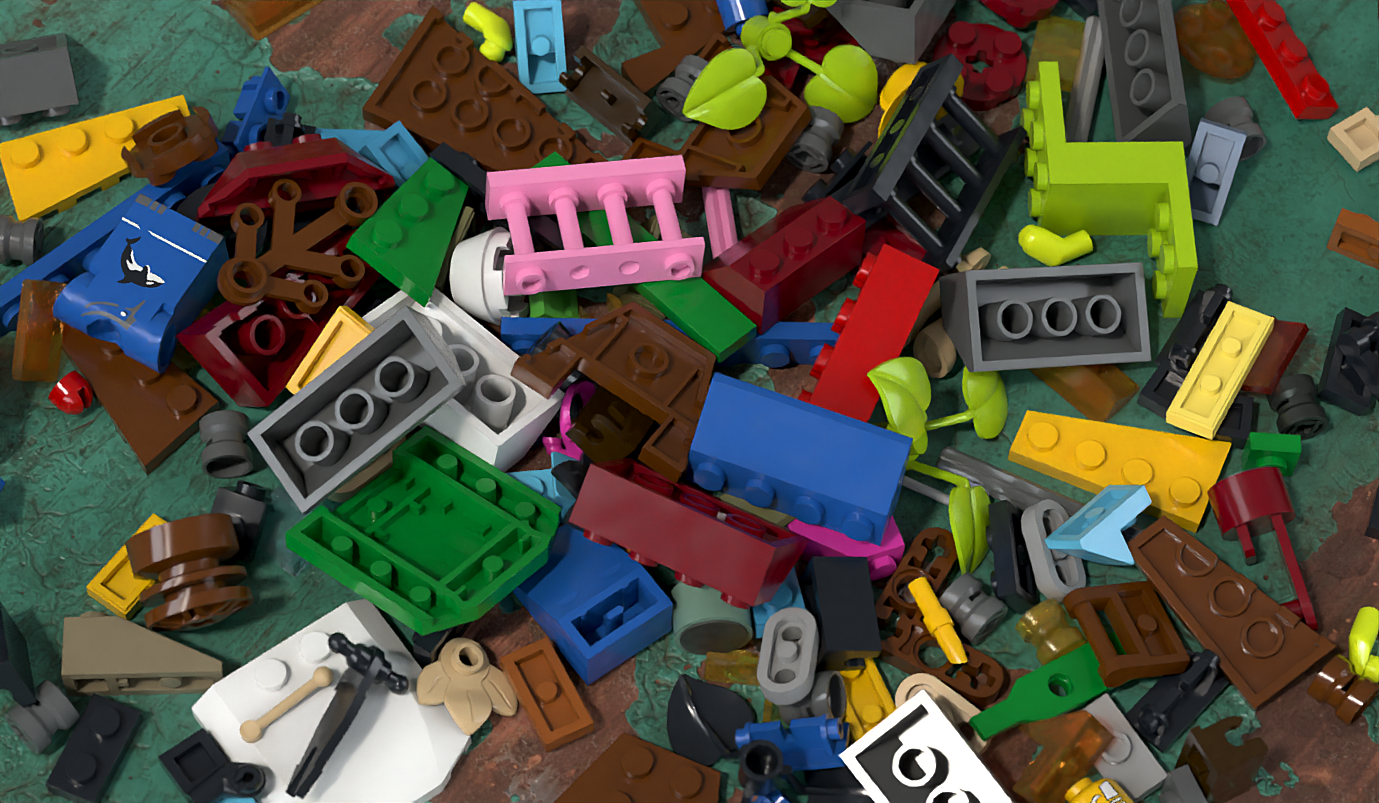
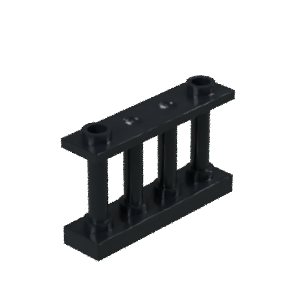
M952 53L919 69L841 201L854 215L872 207L877 209L883 208L926 251L921 261L939 269V273L943 275L954 270L963 259L962 249L1006 170L1018 160L1020 156L1018 149L1028 133L1023 126H1019L997 136L955 93L957 87L954 83L963 70L964 65ZM941 106L984 149L976 165L936 126L937 119L935 116ZM921 140L965 183L956 199L917 160L918 153L915 150ZM902 173L946 217L937 234L897 194L898 187L896 183Z

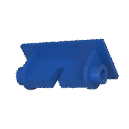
M270 67L264 68L261 77L252 76L242 86V92L233 114L237 119L244 120L229 121L223 138L220 140L228 149L230 163L237 153L244 152L243 148L245 146L264 142L268 119L281 120L283 113L287 110L290 95Z
M829 713L822 714L820 717L793 719L790 722L789 729H784L781 721L756 724L754 722H747L744 728L736 730V744L740 750L742 745L754 740L771 741L781 750L784 759L783 765H790L792 772L845 766V762L839 755L848 747L850 723H842L840 718H832Z

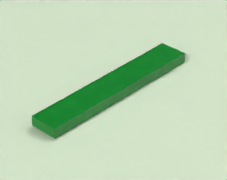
M555 151L531 168L571 164ZM605 209L576 212L582 239L588 248L613 245ZM550 214L557 220L556 214ZM627 214L633 243L658 241ZM701 277L630 284L691 339L715 354V360L719 363L756 337L757 325Z

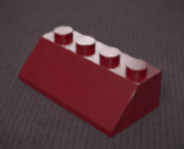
M629 457L590 464L569 522L585 529L583 536L587 539L606 546H612L613 542L630 550L628 556L631 559L651 567H657L658 563L675 570L674 578L678 581L696 588H703L704 584L722 592L721 600L741 609H750V606H757L771 601L806 549L809 541L808 538L680 480L675 484L651 467Z

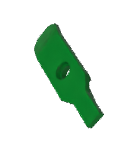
M1116 633L1108 634L1117 654L1127 655ZM1086 643L1018 678L1007 699L971 717L969 723L981 740L985 742L1021 724H1048L1113 688L1106 687L1097 671L1100 664L1089 643ZM1053 684L1061 686L1065 690L1066 696L1055 695L1049 689V686Z

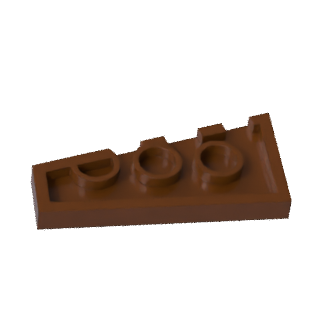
M53 307L43 314L47 328L76 371H79L89 382L93 389L94 398L100 406H103L113 421L115 429L125 444H128L134 452L138 463L147 476L200 429L199 422L204 416L220 411L218 400L172 361L166 371L160 374L126 356L116 343L90 337L56 319L53 316Z
M1165 515L1127 543L1135 566L1203 650L1209 649L1219 657L1220 664L1217 668L1252 712L1336 648L1334 643L1322 634L1320 636L1301 622V618L1285 606H1280L1268 597L1251 580L1241 573L1239 575L1218 559V555Z

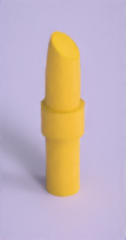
M926 577L915 579L908 585V588L924 616L923 621L931 636L936 638L950 663H966L968 661L967 656L953 628L955 624L946 608L941 606Z

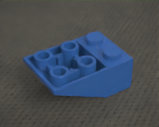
M567 524L559 528L547 563L512 591L587 686L670 632L672 628L673 603L639 562L631 559L628 553L614 542L612 546L598 544L584 537L583 532Z

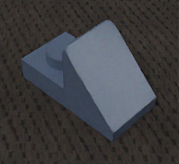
M1201 118L1186 164L1193 219L1218 226L1248 134L1247 131Z

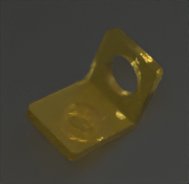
M735 650L728 654L707 652L704 679L760 686L757 679L759 657L755 653L745 650ZM766 698L764 701L762 723L771 721L772 702Z

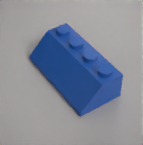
M715 372L690 447L685 480L696 483L710 491H720L746 500L756 507H767L793 516L803 523L816 524L843 533L853 540L866 541L880 546L899 500L913 438Z

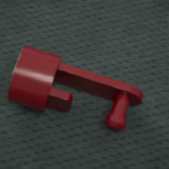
M1268 466L1252 468L1230 475L1215 483L1207 491L1222 539L1226 541L1238 540L1246 565L1256 562V554L1251 537L1273 531L1295 600L1279 605L1285 606L1301 618L1305 625L1313 631H1317L1318 625L1285 527L1286 524L1296 517L1281 469Z

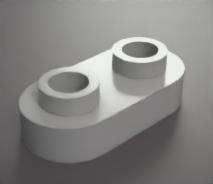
M1045 499L1024 510L1021 517L1022 535L1025 539L1038 589L1052 602L1062 603L1064 597L1069 592L1085 587L1086 575L1081 558L1048 549L1044 540L1069 519V516L1059 503L1054 500Z
M790 607L779 610L765 624L757 668V679L764 697L774 704L789 705L796 703L807 696L813 685L820 635L815 618L805 609ZM793 639H799L797 642L791 641Z

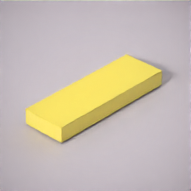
M1228 301L1167 410L1166 423L1213 440L1272 332L1274 318Z

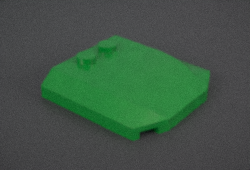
M426 425L392 451V466L341 506L330 513L329 509L321 505L285 532L286 548L423 636L479 619L546 564L561 524V507Z

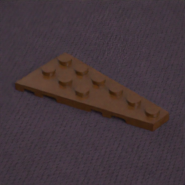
M434 6L430 8L362 108L364 120L386 130L400 120L419 145L433 151L442 142H445L457 152L464 151L472 156L479 167L486 173L530 169L555 151L571 165L609 162L600 153H593L577 139V133L565 122L560 124L546 111V105L498 62L489 61L474 47V41L463 31L458 33L445 22L444 15ZM626 207V208H625V209H626V213H627L628 215H629L630 212L632 211L633 207Z

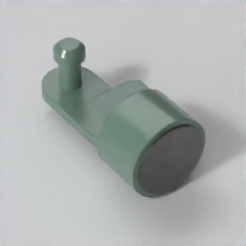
M680 582L672 589L670 599L673 603L672 619L675 643L681 650L696 655H718L737 650L747 644L753 635L750 609L737 608L720 599L722 592L705 584L703 588H696Z

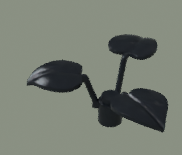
M681 674L677 679L667 709V735L675 754L707 767L714 765L721 756L728 763L740 761L738 780L744 789L741 803H751L754 795L763 796L772 793L778 787L781 779H785L797 794L808 796L807 803H876L846 763L842 767L804 770L806 785H803L792 773V767L790 765H783V754L773 742L761 739L754 740L742 745L739 750L736 744V730L744 728L747 722H753V715L748 704L735 692L724 687L702 682L686 674Z

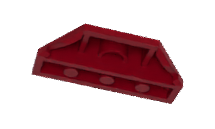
M307 134L294 138L292 144L273 147L272 142H257L243 148L244 152L236 154L198 207L195 222L207 228L231 225L230 220L236 208L246 202L259 206L264 213V219L273 218L274 209L268 202V193L273 184L281 178L295 181L301 189L302 195L295 207V214L334 208L336 197L342 188L351 182H361L373 189L378 200L388 199L395 187L394 178L335 137L322 139L320 134ZM283 190L277 191L283 200H292L288 192ZM240 215L242 222L254 221L248 215Z

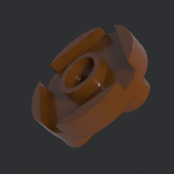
M200 106L192 107L196 115L183 117L180 109L166 113L141 127L131 136L136 145L130 152L125 146L121 151V157L130 173L136 178H147L151 186H159L174 178L177 173L176 170L192 161L200 162L212 157L219 149V145L215 140L218 135V128L209 111Z

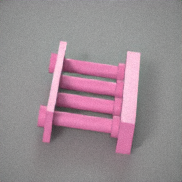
M682 155L487 172L485 208L488 220L507 218L515 253L514 255H504L502 285L504 296L517 294L532 295L548 291L701 277L705 250L704 238H682L674 203L682 202L686 168ZM654 205L663 241L633 243L625 208ZM605 209L613 245L584 248L576 212ZM556 214L564 250L535 252L527 217Z

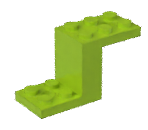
M1058 61L1038 62L1035 81H1027V108L1021 109L1020 126H1023L1028 132L1025 137H1029L1030 148H1025L1024 172L1026 177H1033L1034 188H1030L1028 192L1029 217H1037V226L1043 227L1058 236H1069L1081 230H1085L1089 236L1147 235L1149 258H1156L1157 270H1154L1152 274L1153 299H1161L1163 318H1181L1198 269L1183 142H1066Z

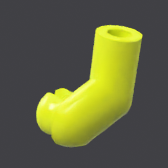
M472 2L464 12L463 22L481 32L486 38L480 46V53L491 61L501 62L505 52L511 51L513 46L510 27L500 16L480 4Z
M1028 225L1020 231L1018 236L1019 245L1027 255L1050 267L1062 265L1093 251L1092 240L1085 230L1062 238L1043 227Z
M1363 607L1358 611L1349 634V661L1352 663L1353 671L1360 677H1370L1374 682L1379 683V656L1371 654L1379 632V610L1373 607Z

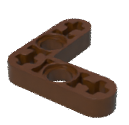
M930 527L921 531L916 536L875 604L879 630L887 628L892 619L893 612L900 617L897 622L895 636H890L886 641L880 640L882 651L876 658L910 676L918 673L932 675L976 708H983L993 704L999 696L1004 679L1000 665L991 657L962 643L968 661L962 663L961 670L957 671L955 679L949 677L953 672L955 664L950 663L948 658L947 662L941 667L931 668L925 666L920 661L918 653L925 647L934 646L940 649L941 647L936 638L931 636L923 622L924 616L917 603L905 602L897 594V589L900 585L911 583L920 577H926L936 597H938L955 568L958 555L953 534L940 527ZM935 546L943 548V556L939 555L936 557L930 567V572L927 573L923 570L927 550L932 551ZM979 673L985 674L988 677L986 685L982 684L978 690L970 686L971 678H976Z

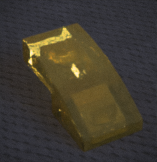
M1051 15L1038 21L1025 83L1027 81H1035L1038 62L1058 61L1061 90L1071 92L1086 23Z

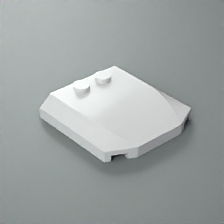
M366 599L344 603L213 684L192 707L194 718L201 728L205 729L228 762L252 763L258 765L264 771L266 776L265 787L260 794L252 797L256 803H426L443 792L451 778V772L463 751L466 753L471 745V735H465L450 715L445 703L429 706L419 704L416 687L417 679L422 671L421 667L374 604ZM336 632H341L353 644L363 643L367 647L375 645L384 651L385 659L391 663L392 670L397 674L407 677L410 684L408 691L402 695H396L385 684L376 685L372 682L365 695L364 703L350 728L322 769L323 773L304 799L297 795L295 798L291 797L285 792L296 764L300 763L322 716L336 693L334 689L344 671L349 667L346 665V659L343 655L334 653L328 648V638ZM327 666L333 671L334 678L330 685L326 687L319 686L262 729V736L259 741L250 744L242 739L239 729L243 722L247 720L257 721L312 679L316 668Z

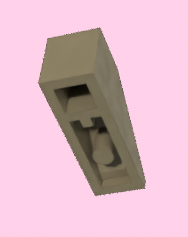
M86 612L79 617H64L61 677L68 697L92 696L93 693L100 696L206 693L213 684L225 678L222 661L119 616H109L102 612Z

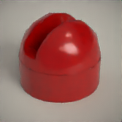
M74 370L55 385L48 396V400L68 415H79L84 411V408L86 409L91 406L93 402V389L89 382Z

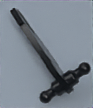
M336 632L328 638V648L334 653L343 655L346 659V665L349 667L344 671L334 689L336 693L322 716L300 763L296 764L285 792L291 797L295 798L297 795L304 799L323 773L322 769L350 728L364 703L365 695L372 682L376 685L385 684L396 695H402L408 691L410 684L407 677L394 672L391 663L385 659L384 651L375 645L367 647L363 643L353 644L341 632Z

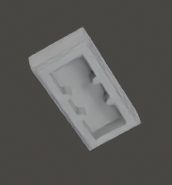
M1107 693L1064 722L1065 728L1100 776L1115 780L1134 803H1138L1164 784L1167 776L1166 772Z

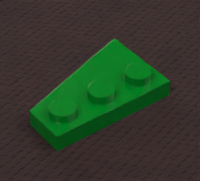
M430 157L352 234L346 247L425 308L432 296L469 187Z

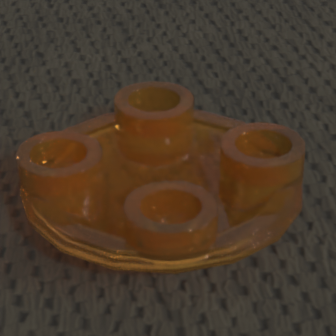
M1208 0L1206 4L1195 3L1186 5L1174 15L1178 48L1183 57L1197 69L1213 77L1230 80L1243 77L1253 67L1254 59L1258 54L1238 20L1232 16V10L1225 1Z

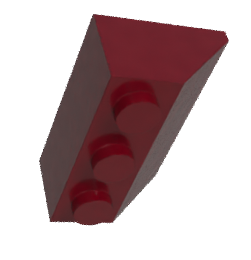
M831 196L790 206L702 267L701 278L757 325L756 332L761 335L861 263L866 220L857 214L854 215L846 206Z

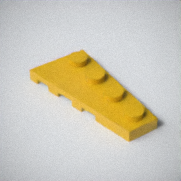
M184 94L0 143V161L18 221L25 222L30 217L40 218L54 210L61 213L77 205V198L99 187L102 191H105L120 183L119 178L130 172L121 157L123 147L125 146L130 152L136 145L131 136L147 123L166 113L180 109L183 117L189 116L190 112Z
M1027 410L1009 450L1007 460L1096 495L1108 485H1144L1152 503L1142 513L1158 519L1165 515L1179 527L1196 533L1209 502L1207 491L1217 482L1232 443Z

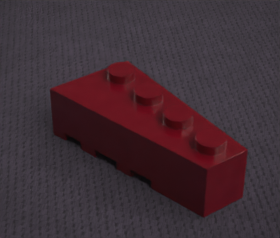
M357 229L337 231L308 251L338 257L347 254L357 256L346 247L352 234ZM361 259L365 266L364 276L356 287L344 289L337 286L330 276L282 268L271 276L298 283L314 279L325 285L328 290V300L318 313L306 314L297 308L295 302L265 296L258 303L251 306H239L227 300L176 334L175 337L238 406L269 407L286 387L339 306H348L352 310L381 274ZM341 267L342 272L346 276L355 277V273L351 268ZM304 292L306 299L311 302H319L318 297L313 292Z

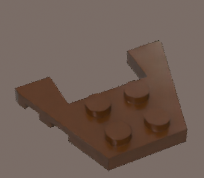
M633 0L660 48L622 62L621 74L627 81L651 99L654 97V91L667 78L675 76L676 66L686 55L698 56L715 32L722 33L726 38L734 32H726L715 0Z
M715 32L698 57L709 63L719 53L734 47L730 45L728 38L722 33ZM763 73L758 78L765 84L767 90L766 101L758 117L749 125L740 129L728 130L700 121L679 151L638 136L621 160L682 155L686 168L685 186L761 190L811 121L812 116L805 103L773 76H767Z
M633 301L586 324L582 332L568 339L560 337L548 343L544 351L532 357L528 353L519 357L515 361L510 375L549 400L573 371L579 370L600 386L638 409L644 415L661 424L643 446L638 460L677 484L686 468L689 449L695 435L697 420L704 403L716 355Z
M623 732L553 803H718L721 772Z

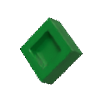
M1250 432L1241 455L1242 471L1268 466L1280 468L1283 476H1292L1301 455V435Z

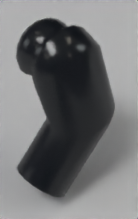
M225 762L186 795L192 803H218L223 798H252L260 794L264 789L266 776L264 771L256 764Z

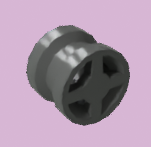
M1 214L0 264H8L12 260H20L26 266H31L41 259L44 243L42 219L30 217L24 222L16 221L11 215Z

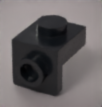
M238 480L236 487L218 488L211 513L231 515L240 549L232 557L244 562H252L268 513L276 512L279 502L265 497L267 493L266 488L242 480Z

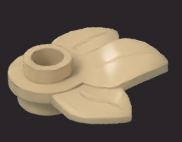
M459 637L448 641L440 650L438 661L424 667L417 679L416 690L419 704L429 706L445 703L453 720L464 734L468 736L481 727L487 720L491 710L509 717L514 716L517 711V697L504 672L489 663L485 650L477 642L468 638ZM459 656L466 659L471 666L464 665L460 661Z

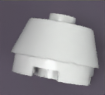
M497 227L460 242L453 252L449 272L454 303L468 315L501 326V317H527L530 312L529 303H524L526 294L506 296L503 294L504 255L515 254L510 232L505 228Z

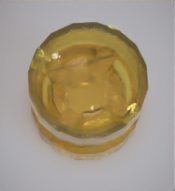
M1055 598L1043 601L1033 607L1020 618L1015 626V630L1023 641L1033 644L1036 648V659L1042 666L1087 643L1080 630L1076 626H1070L1065 620L1066 612Z

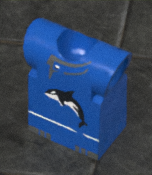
M140 193L90 262L89 271L73 279L61 291L53 306V316L90 337L116 343L126 356L162 374L166 371L173 358L178 341L175 335L195 321L219 289L217 285L218 273L223 264L229 260L225 238L215 231Z

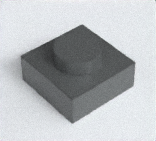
M1188 764L1168 772L1160 791V803H1207Z

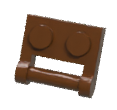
M1148 581L1081 587L1069 592L1063 599L1062 603L1069 617L1077 619L1100 664L1097 670L1104 685L1108 688L1120 686L1130 679L1184 673L1191 661ZM1104 610L1127 655L1117 654L1096 611Z

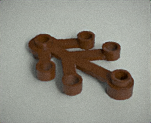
M281 178L277 180L268 193V202L274 209L271 249L258 259H256V236L264 222V213L256 204L249 202L240 204L230 220L231 227L236 233L235 255L233 259L223 264L217 276V285L221 294L229 302L239 306L254 305L265 296L295 302L297 308L303 313L316 314L328 300V290L323 283L314 279L298 283L271 275L282 268L330 276L337 286L344 289L356 287L365 274V266L361 259L351 254L338 257L308 250L346 225L357 227L367 221L378 207V199L373 189L361 182L346 184L336 197L333 209L293 235L295 207L301 198V189L291 179ZM283 190L288 192L292 200H283L277 191ZM346 204L355 205L360 213L353 212ZM240 215L250 216L254 220L255 225L245 224L242 222ZM341 267L351 268L355 273V277L346 276L342 272ZM234 279H244L248 283L249 288L239 286ZM304 292H313L318 297L319 302L309 301L306 299Z

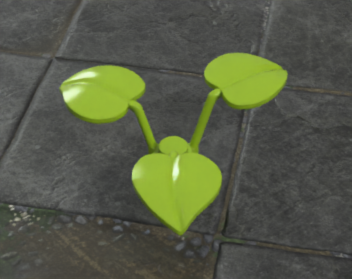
M780 0L788 6L797 8L781 13L772 11L768 17L757 15L748 19L741 30V41L746 50L743 48H731L715 56L705 66L692 85L682 113L688 118L721 129L735 130L749 125L760 114L767 97L765 84L758 78L765 71L761 57L775 61L786 56L816 73L805 87L804 98L807 105L826 108L838 115L843 123H851L868 115L877 103V69L873 59L865 50L851 44L839 45L831 49L825 55L822 66L791 49V33L781 22L807 14L811 4L818 7H829L837 0Z
M899 357L887 360L867 373V376L880 394L889 421L873 423L872 425L913 438L906 470H914L957 486L951 490L949 496L950 524L961 574L963 575L968 572L972 574L990 549L985 532L986 526L990 525L988 505L991 502L982 486L970 487L969 480L966 477L917 462L915 459L919 454H924L927 449L928 437L926 431L966 422L972 418L976 434L980 439L996 437L1002 431L1008 414L1007 393L1003 380L998 371L969 372L965 365L962 377V390L965 402L969 408L959 414L927 421L925 410H927L931 401V386L924 366L913 357Z

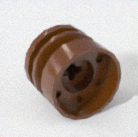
M211 513L178 519L144 530L125 542L134 579L159 580V583L139 594L142 607H156L144 615L148 630L168 632L199 629L223 621L228 616L240 612L254 603L250 587L236 586L247 579L245 567L237 565L220 566L219 564L240 551L230 514Z

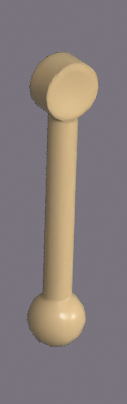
M327 666L316 668L312 679L257 721L247 720L243 722L239 729L242 739L250 744L259 741L262 736V729L319 686L326 687L330 685L334 678L333 671Z

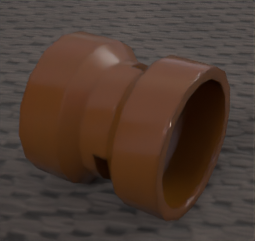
M1339 653L1317 675L1309 686L1307 694L1319 704H1329L1335 709L1336 718L1349 727L1361 716L1377 696L1379 685L1370 677H1360L1353 671L1352 663Z

